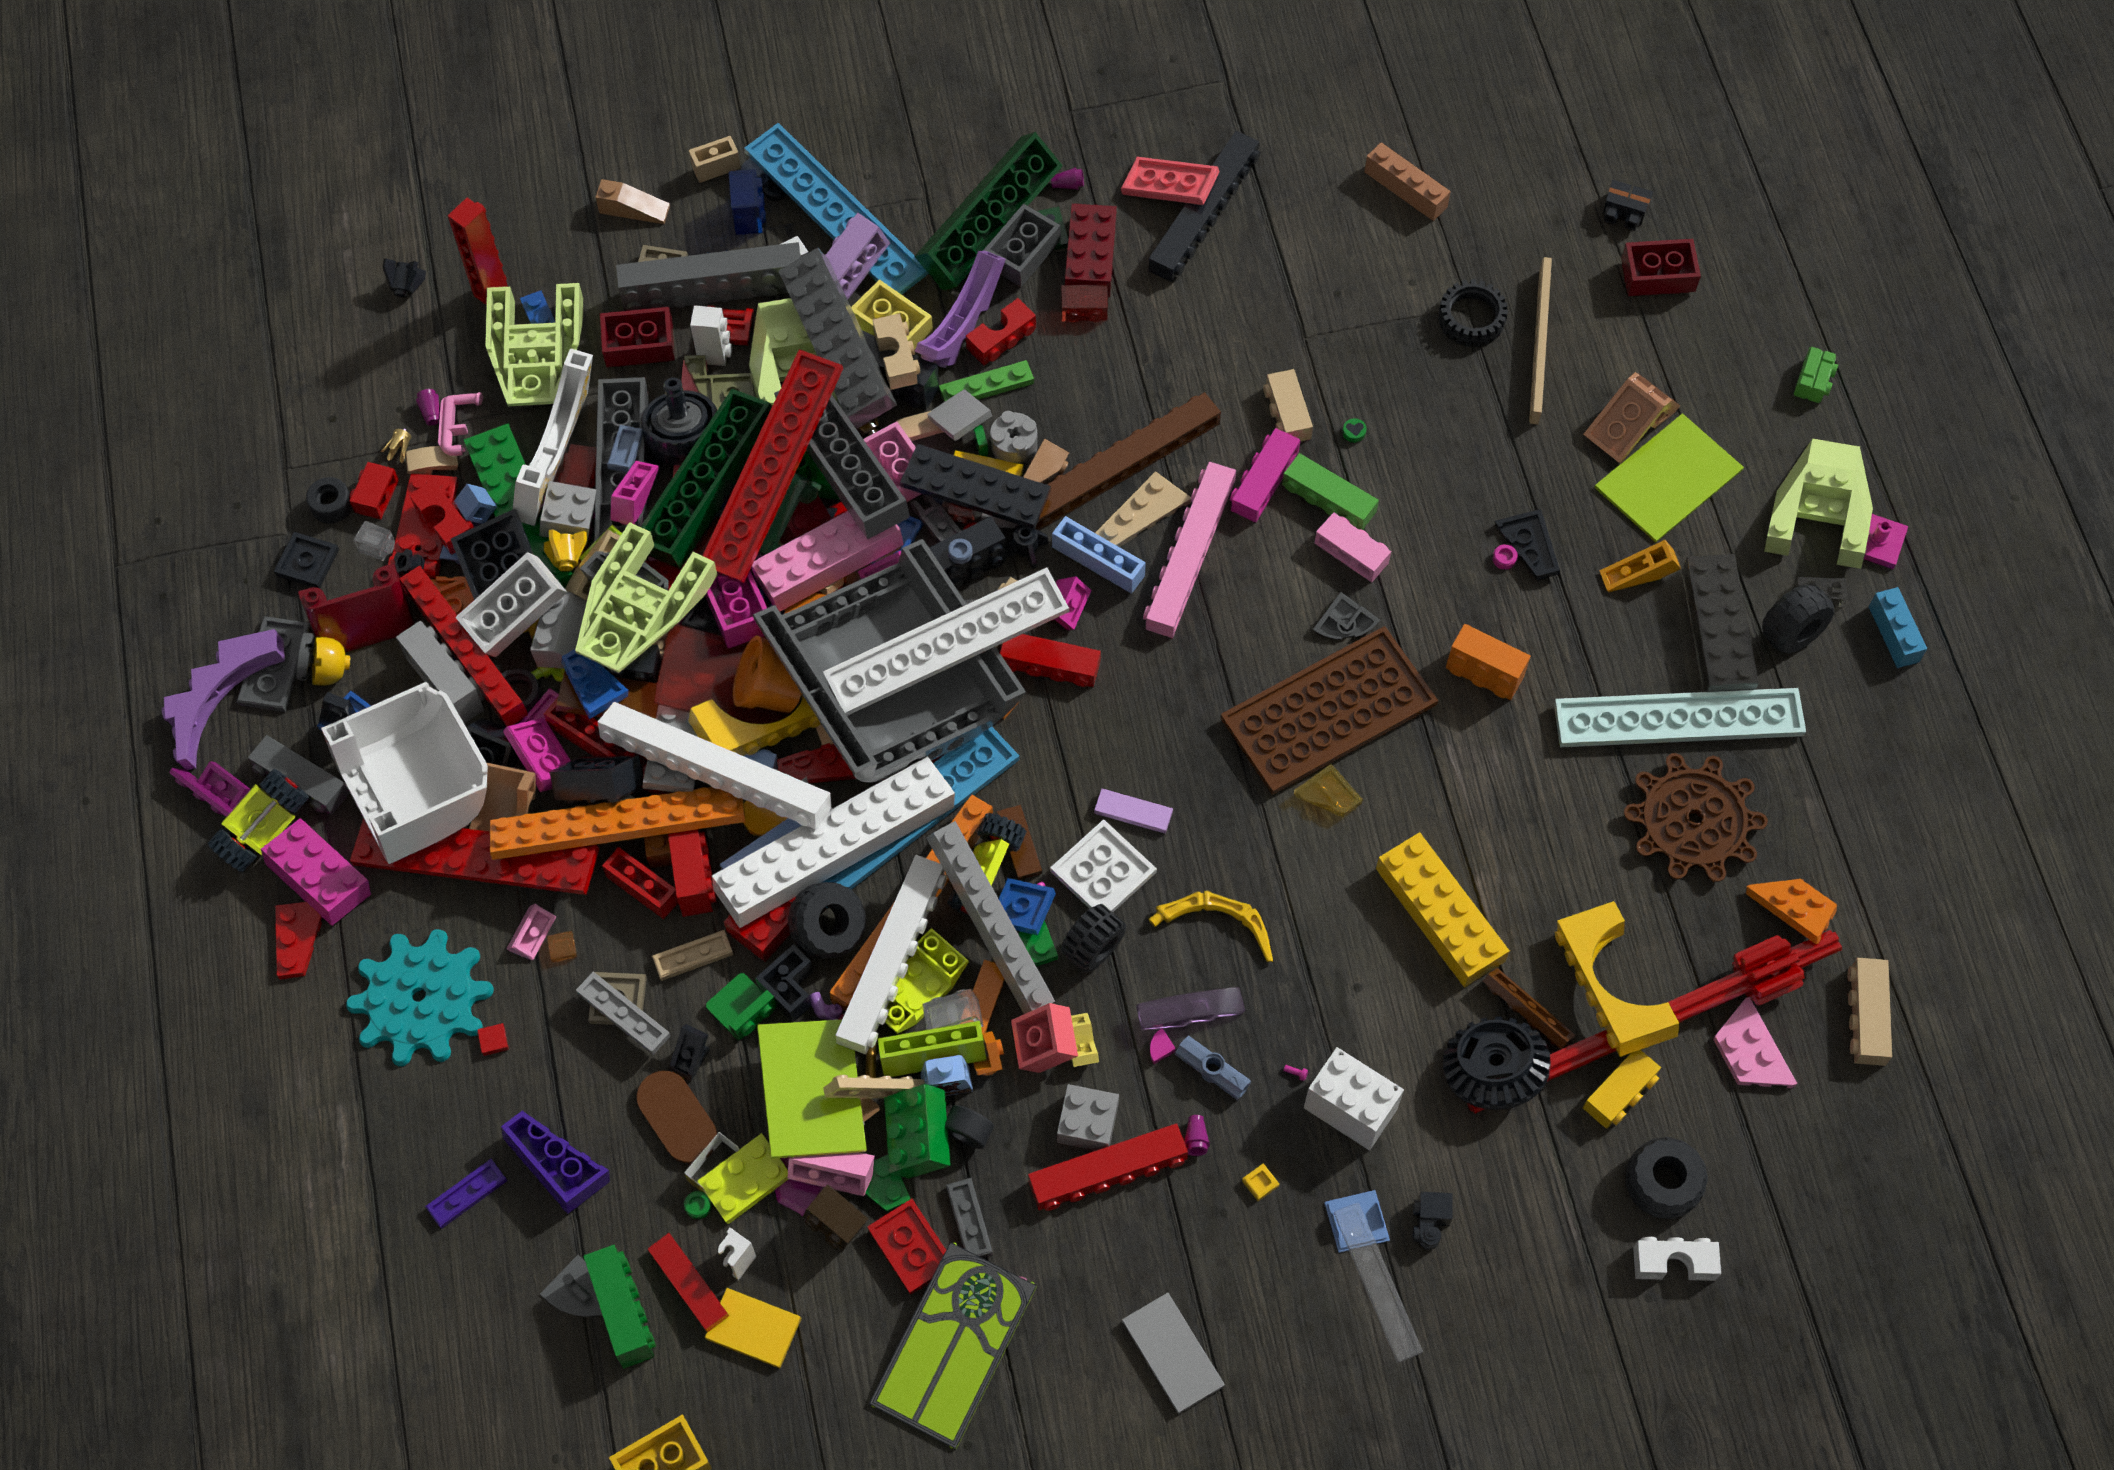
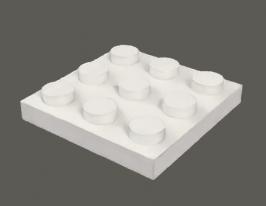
M1102 820L1051 866L1050 872L1089 909L1098 904H1103L1114 912L1157 873V868L1105 820Z

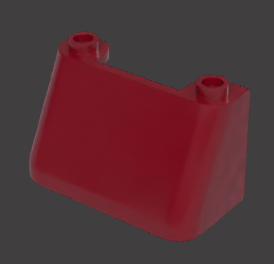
M394 563L380 567L374 572V587L331 600H327L320 588L314 587L298 591L314 636L335 639L341 643L345 652H349L395 638L414 625V618L406 591L399 579L400 577Z

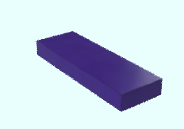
M490 1159L425 1207L442 1229L507 1182V1179L493 1160Z

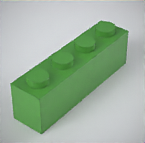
M1300 453L1284 472L1282 485L1289 492L1297 493L1305 498L1308 503L1317 505L1325 510L1330 516L1334 512L1338 516L1345 517L1357 529L1363 530L1377 512L1378 499Z

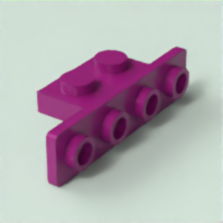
M209 761L199 779L185 769L171 768L169 772L176 778L175 781L179 785L190 788L194 791L193 795L196 798L207 801L214 812L226 817L250 791V788L216 762Z

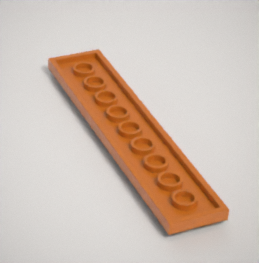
M704 787L695 789L693 792L677 791L669 794L625 799L612 803L603 802L595 805L576 806L574 808L550 810L548 812L524 814L508 818L502 817L490 820V854L492 860L742 823L745 822L744 803L742 798H736L724 790Z

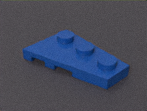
M575 649L562 656L561 663L589 719L608 709L613 702L618 703L628 697V689L601 664L576 653Z

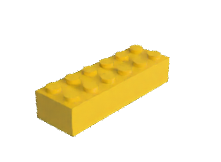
M1420 832L1378 858L1376 870L1464 988L1506 962L1510 952Z

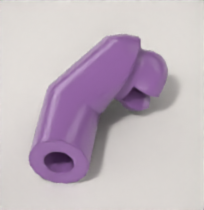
M820 992L809 995L812 1008L818 1018L824 1020L839 1019L843 1012L839 1004H835V1006L833 1004L826 1005Z

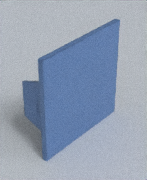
M1375 1190L1324 1202L1338 1253L1390 1241Z

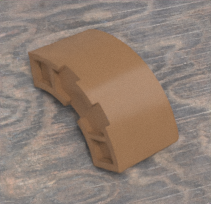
M487 763V787L484 804L479 814L471 821L469 829L490 831V820L529 814V804L531 800L535 799V773Z

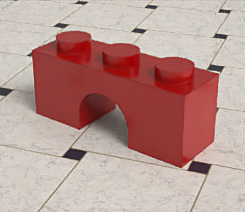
M1019 298L1001 310V324L1005 328L994 331L982 323L966 335V349L983 366L990 361H995L1002 352L1013 348L1020 339L1031 335L1036 329V315Z
M432 480L409 494L415 509L426 523L437 517L444 518L442 522L434 526V529L441 543L453 555L456 552L451 538L474 528L471 521L462 518V513L455 502L451 503L448 500L450 496L443 486L438 487L435 481Z

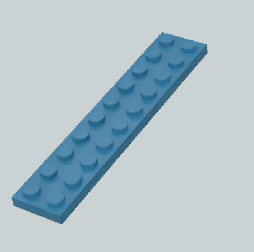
M779 123L744 148L745 154L833 240L843 233L847 222L852 217H855L857 213L881 229L890 244L868 272L876 282L880 279L902 295L928 275V272L914 255Z
M992 726L964 745L946 753L933 764L955 792L954 808L823 882L838 883L853 889L966 802L971 794L975 795L1020 760L1019 755Z

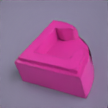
M1163 1028L1156 1032L1150 1044V1057L1153 1064L1176 1052V1048Z

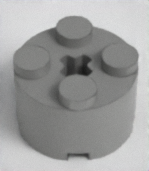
M1012 411L1003 412L991 426L990 436L991 450L995 459L1018 464L1029 463L1037 453V427L1035 421L1022 413Z

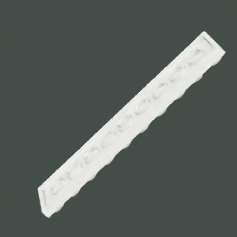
M1045 568L823 671L836 700L848 716L1069 612V607L1048 568Z

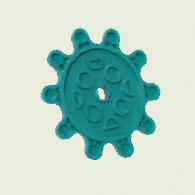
M440 929L433 930L427 942L419 947L411 946L408 938L403 934L393 935L389 942L392 954L387 960L376 962L372 959H363L359 963V974L369 981V987L361 994L350 996L346 1002L349 1012L352 1014L363 1013L370 1019L369 1025L359 1036L360 1044L365 1048H372L381 1041L391 1042L393 1045L392 1061L397 1066L407 1065L414 1051L420 1048L428 1049L437 1062L448 1060L451 1056L450 1037L458 1032L465 1033L468 1036L478 1035V1029L483 1028V1024L472 1015L471 1007L476 1001L490 998L494 992L493 985L490 982L475 981L470 977L472 967L480 960L479 951L476 948L468 947L460 953L450 954L446 949L448 936L445 931ZM421 990L426 992V996L422 1001H413L412 995Z

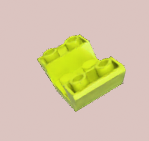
M932 928L918 941L914 956L907 960L908 969L903 979L899 978L896 985L898 987L896 998L893 1002L889 1001L886 1008L888 1015L885 1023L897 1034L916 1025L953 988L969 963L961 953Z

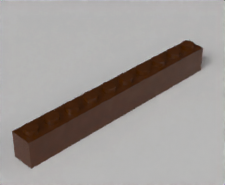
M1205 392L1199 396H1193L1184 405L1171 409L1167 415L1160 419H1154L1145 428L1135 430L1126 439L1116 441L1109 449L1096 453L1087 462L1077 464L1064 475H1058L1051 483L1047 484L1051 486V492L1035 529L1042 530L1220 424L1221 411Z

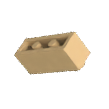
M1295 370L1268 374L1263 390L1265 397L1270 399V413L1272 417H1276V428L1300 439V441L1310 440L1313 425Z

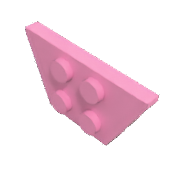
M1750 997L1745 998L1713 1039L1737 1085L1750 1086L1757 1084L1764 1087H1771L1772 1085L1787 1086V1088L1795 1087L1797 1082Z

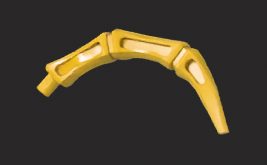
M1206 890L1204 893L1195 892L1179 900L1156 906L1157 913L1149 919L1150 923L1156 927L1163 920L1168 923L1183 914L1201 911L1202 909H1205V911L1216 910L1232 915L1238 921H1242V924L1252 931L1268 963L1273 962L1265 925L1258 911L1252 909L1250 904L1238 902Z

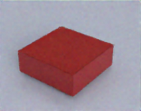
M503 1023L478 1029L483 1056L509 1050Z

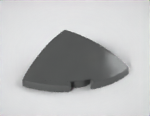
M1340 592L1313 630L1318 634L1333 639L1351 636L1358 637L1376 626L1380 619Z

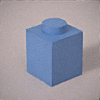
M466 484L454 500L466 520L480 524L485 523L497 508L485 488Z

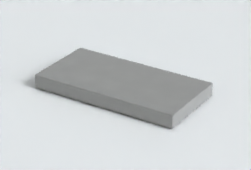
M1169 1293L1164 1294L1122 1319V1323L1178 1414L1225 1387L1224 1382Z

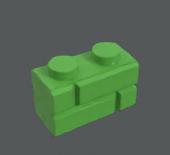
M1809 347L1794 395L1803 399L1808 398V400L1816 403L1821 402L1824 395L1828 396L1833 384L1829 382V378H1834L1838 368V364L1834 363L1836 354L1828 351L1823 352L1815 347Z

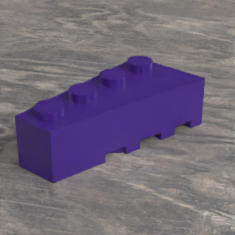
M521 1111L501 1126L503 1139L567 1214L610 1182L608 1169L602 1165L599 1166L588 1155L570 1146L569 1142L551 1133L547 1127L525 1112Z

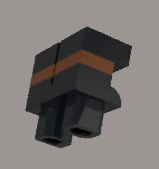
M1612 180L1602 213L1604 214V222L1615 224L1617 218L1625 220L1624 227L1635 231L1638 225H1642L1653 191L1634 186L1630 199L1627 201L1632 185Z

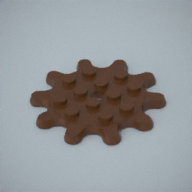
M1672 753L1666 758L1668 773L1664 777L1658 778L1644 771L1637 774L1635 783L1646 794V800L1641 804L1627 805L1624 809V816L1629 822L1639 823L1646 828L1647 833L1645 837L1640 839L1636 845L1638 853L1641 856H1650L1656 852L1665 854L1670 860L1668 873L1671 878L1676 880L1682 879L1687 874L1689 867L1699 866L1705 870L1711 881L1720 882L1726 876L1724 861L1728 857H1734L1743 863H1751L1756 859V849L1746 841V834L1751 830L1764 829L1767 826L1768 819L1763 813L1750 811L1745 806V798L1751 795L1755 789V785L1750 779L1742 778L1736 782L1726 781L1721 775L1723 768L1722 760L1717 756H1709L1701 768L1691 769L1686 765L1684 758L1677 753ZM1689 814H1698L1701 818V823L1689 821Z

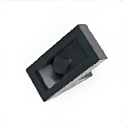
M688 1024L681 1027L668 1071L674 1072L688 1081H692L710 1050L709 1047L705 1046L709 1034Z

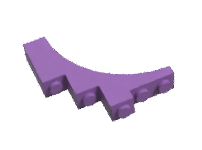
M978 251L969 276L951 310L929 337L917 343L915 352L922 354V359L944 368L956 363L963 340L968 333L974 330L980 311L988 310L1006 260L1005 258L988 251Z
M275 629L218 641L219 651L216 652L218 663L191 669L192 679L189 680L191 691L164 697L162 715L164 720L173 726L172 733L176 740V748L173 750L174 758L186 770L196 769L197 749L201 733L209 716L222 698L249 675L267 666L285 661L284 639Z

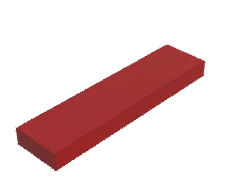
M670 1233L648 1248L651 1255L707 1332L729 1317L727 1311Z

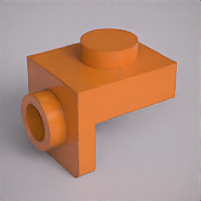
M991 1031L982 1034L987 1052V1060L973 1062L977 1075H992L996 1071L1002 1070L999 1056L1004 1054L1000 1039L995 1040L994 1034Z

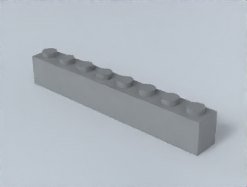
M956 821L926 837L1023 1014L1048 1003L1055 1002Z

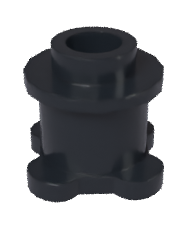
M405 549L402 553L397 552L394 556L395 567L399 575L402 572L409 573L418 566L424 569V558L419 554L413 555L410 549Z

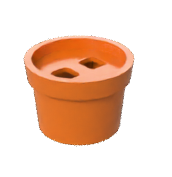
M758 635L754 636L747 644L738 664L733 686L734 704L737 707L748 709L759 707L790 713L798 704L802 693L768 640Z

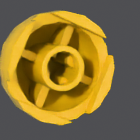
M315 637L312 683L318 686L337 683L343 677L344 670H349L350 656L345 655L344 647L335 639Z

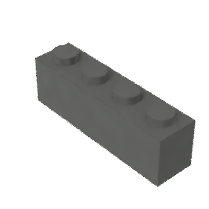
M268 735L264 737L248 757L253 765L251 769L261 777L267 776L273 769H277L283 775H286L309 796L307 801L319 813L325 811L332 816L350 794L343 781Z

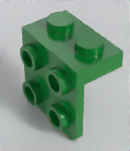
M744 973L738 974L706 1003L707 1010L738 1041L744 1036L749 1035L755 1026L763 1019L769 1017L777 1007L774 996L768 990L763 993Z

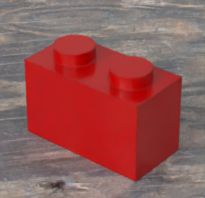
M367 462L365 469L360 471L356 488L351 491L349 496L355 513L382 519L399 482L394 468Z

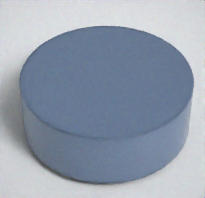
M965 539L953 540L948 546L950 560L957 564L968 562L972 557V545Z

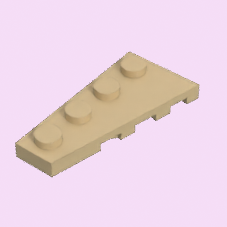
M1155 471L1095 533L1121 547L1137 537V534L1144 529H1150L1156 525L1157 521L1165 516H1171L1178 508L1190 504L1191 497Z

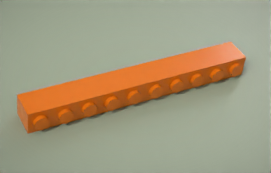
M972 794L952 821H956L971 849L980 838L977 832L985 814L993 813L991 805ZM932 849L926 858L940 863ZM947 876V880H946L945 886H946V884H947L948 881H949L948 876ZM938 889L935 897H938L942 891L941 889ZM893 904L829 992L831 1003L834 1005L839 1004L844 1011L849 1006Z

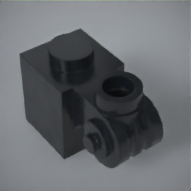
M1420 1192L1418 1200L1413 1201V1216H1417L1418 1225L1413 1226V1242H1418L1421 1247L1427 1250H1433L1438 1246L1441 1240V1232L1433 1226H1450L1453 1219V1193Z

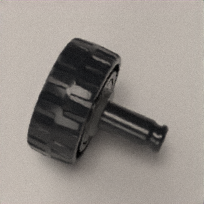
M673 377L667 379L663 384L665 394L654 399L645 408L641 417V427L646 448L655 459L670 465H682L717 412V408L707 396L695 391L683 390L681 380Z

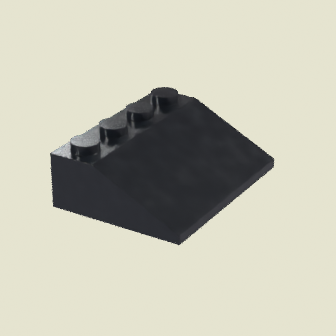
M516 509L510 510L451 538L474 600L527 552L533 554Z

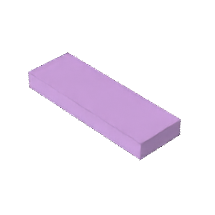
M1101 789L1094 810V814L1165 834L1173 813V808L1106 789Z

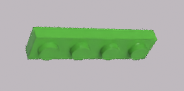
M1027 360L939 385V391L944 402L963 389L979 400L1034 384V377Z

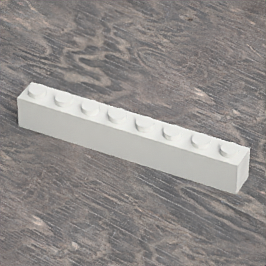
M915 855L835 1035L837 1044L863 1054L867 1053L869 1047H874L878 1038L877 1028L879 1024H884L888 1015V1010H886L889 1001L893 1002L896 998L899 978L903 979L908 969L906 962L909 955L913 957L918 946L916 939L919 933H924L928 923L926 919L929 911L933 912L938 898L935 896L938 889L942 890L945 886L947 875H945V871L940 863Z

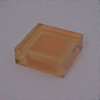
M572 931L547 936L552 962L577 957Z

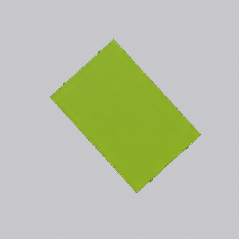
M1682 413L1598 482L1594 488L1656 543L1738 475L1744 467Z
M842 1020L757 1025L771 1159L866 1152L860 1098H826L823 1089L836 1076L858 1077L855 1051L837 1044L835 1035Z

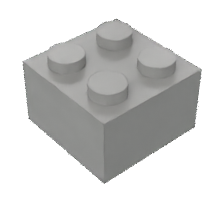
M549 481L540 520L539 536L549 538V530L552 529L560 534L571 535L585 531L588 542L597 489Z
M1068 1084L1057 1132V1143L1095 1151L1109 1147L1119 1105V1094Z

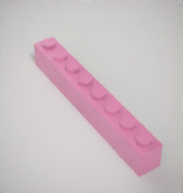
M1209 462L1207 469L1201 470L1198 479L1200 486L1198 489L1194 488L1190 500L1193 502L1191 508H1186L1183 516L1184 526L1183 528H1178L1175 536L1176 546L1170 547L1167 556L1169 563L1167 567H1162L1159 576L1161 583L1159 586H1155L1152 592L1151 599L1153 603L1151 606L1147 605L1143 619L1146 620V630L1173 638L1235 483V469Z

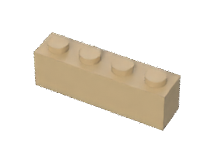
M1857 958L1853 965L1849 966L1847 974L1848 981L1852 984V990L1849 991L1848 1003L1852 1006L1853 1013L1849 1019V1028L1853 1030L1850 1053L1854 1054V1063L1886 1066L1892 1058L1888 960Z

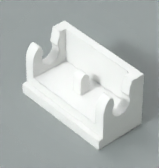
M729 1228L727 1230L728 1235L719 1245L718 1253L721 1255L725 1248L729 1246L730 1252L724 1258L723 1265L724 1267L730 1265L733 1271L732 1276L739 1280L756 1258V1254L750 1241Z

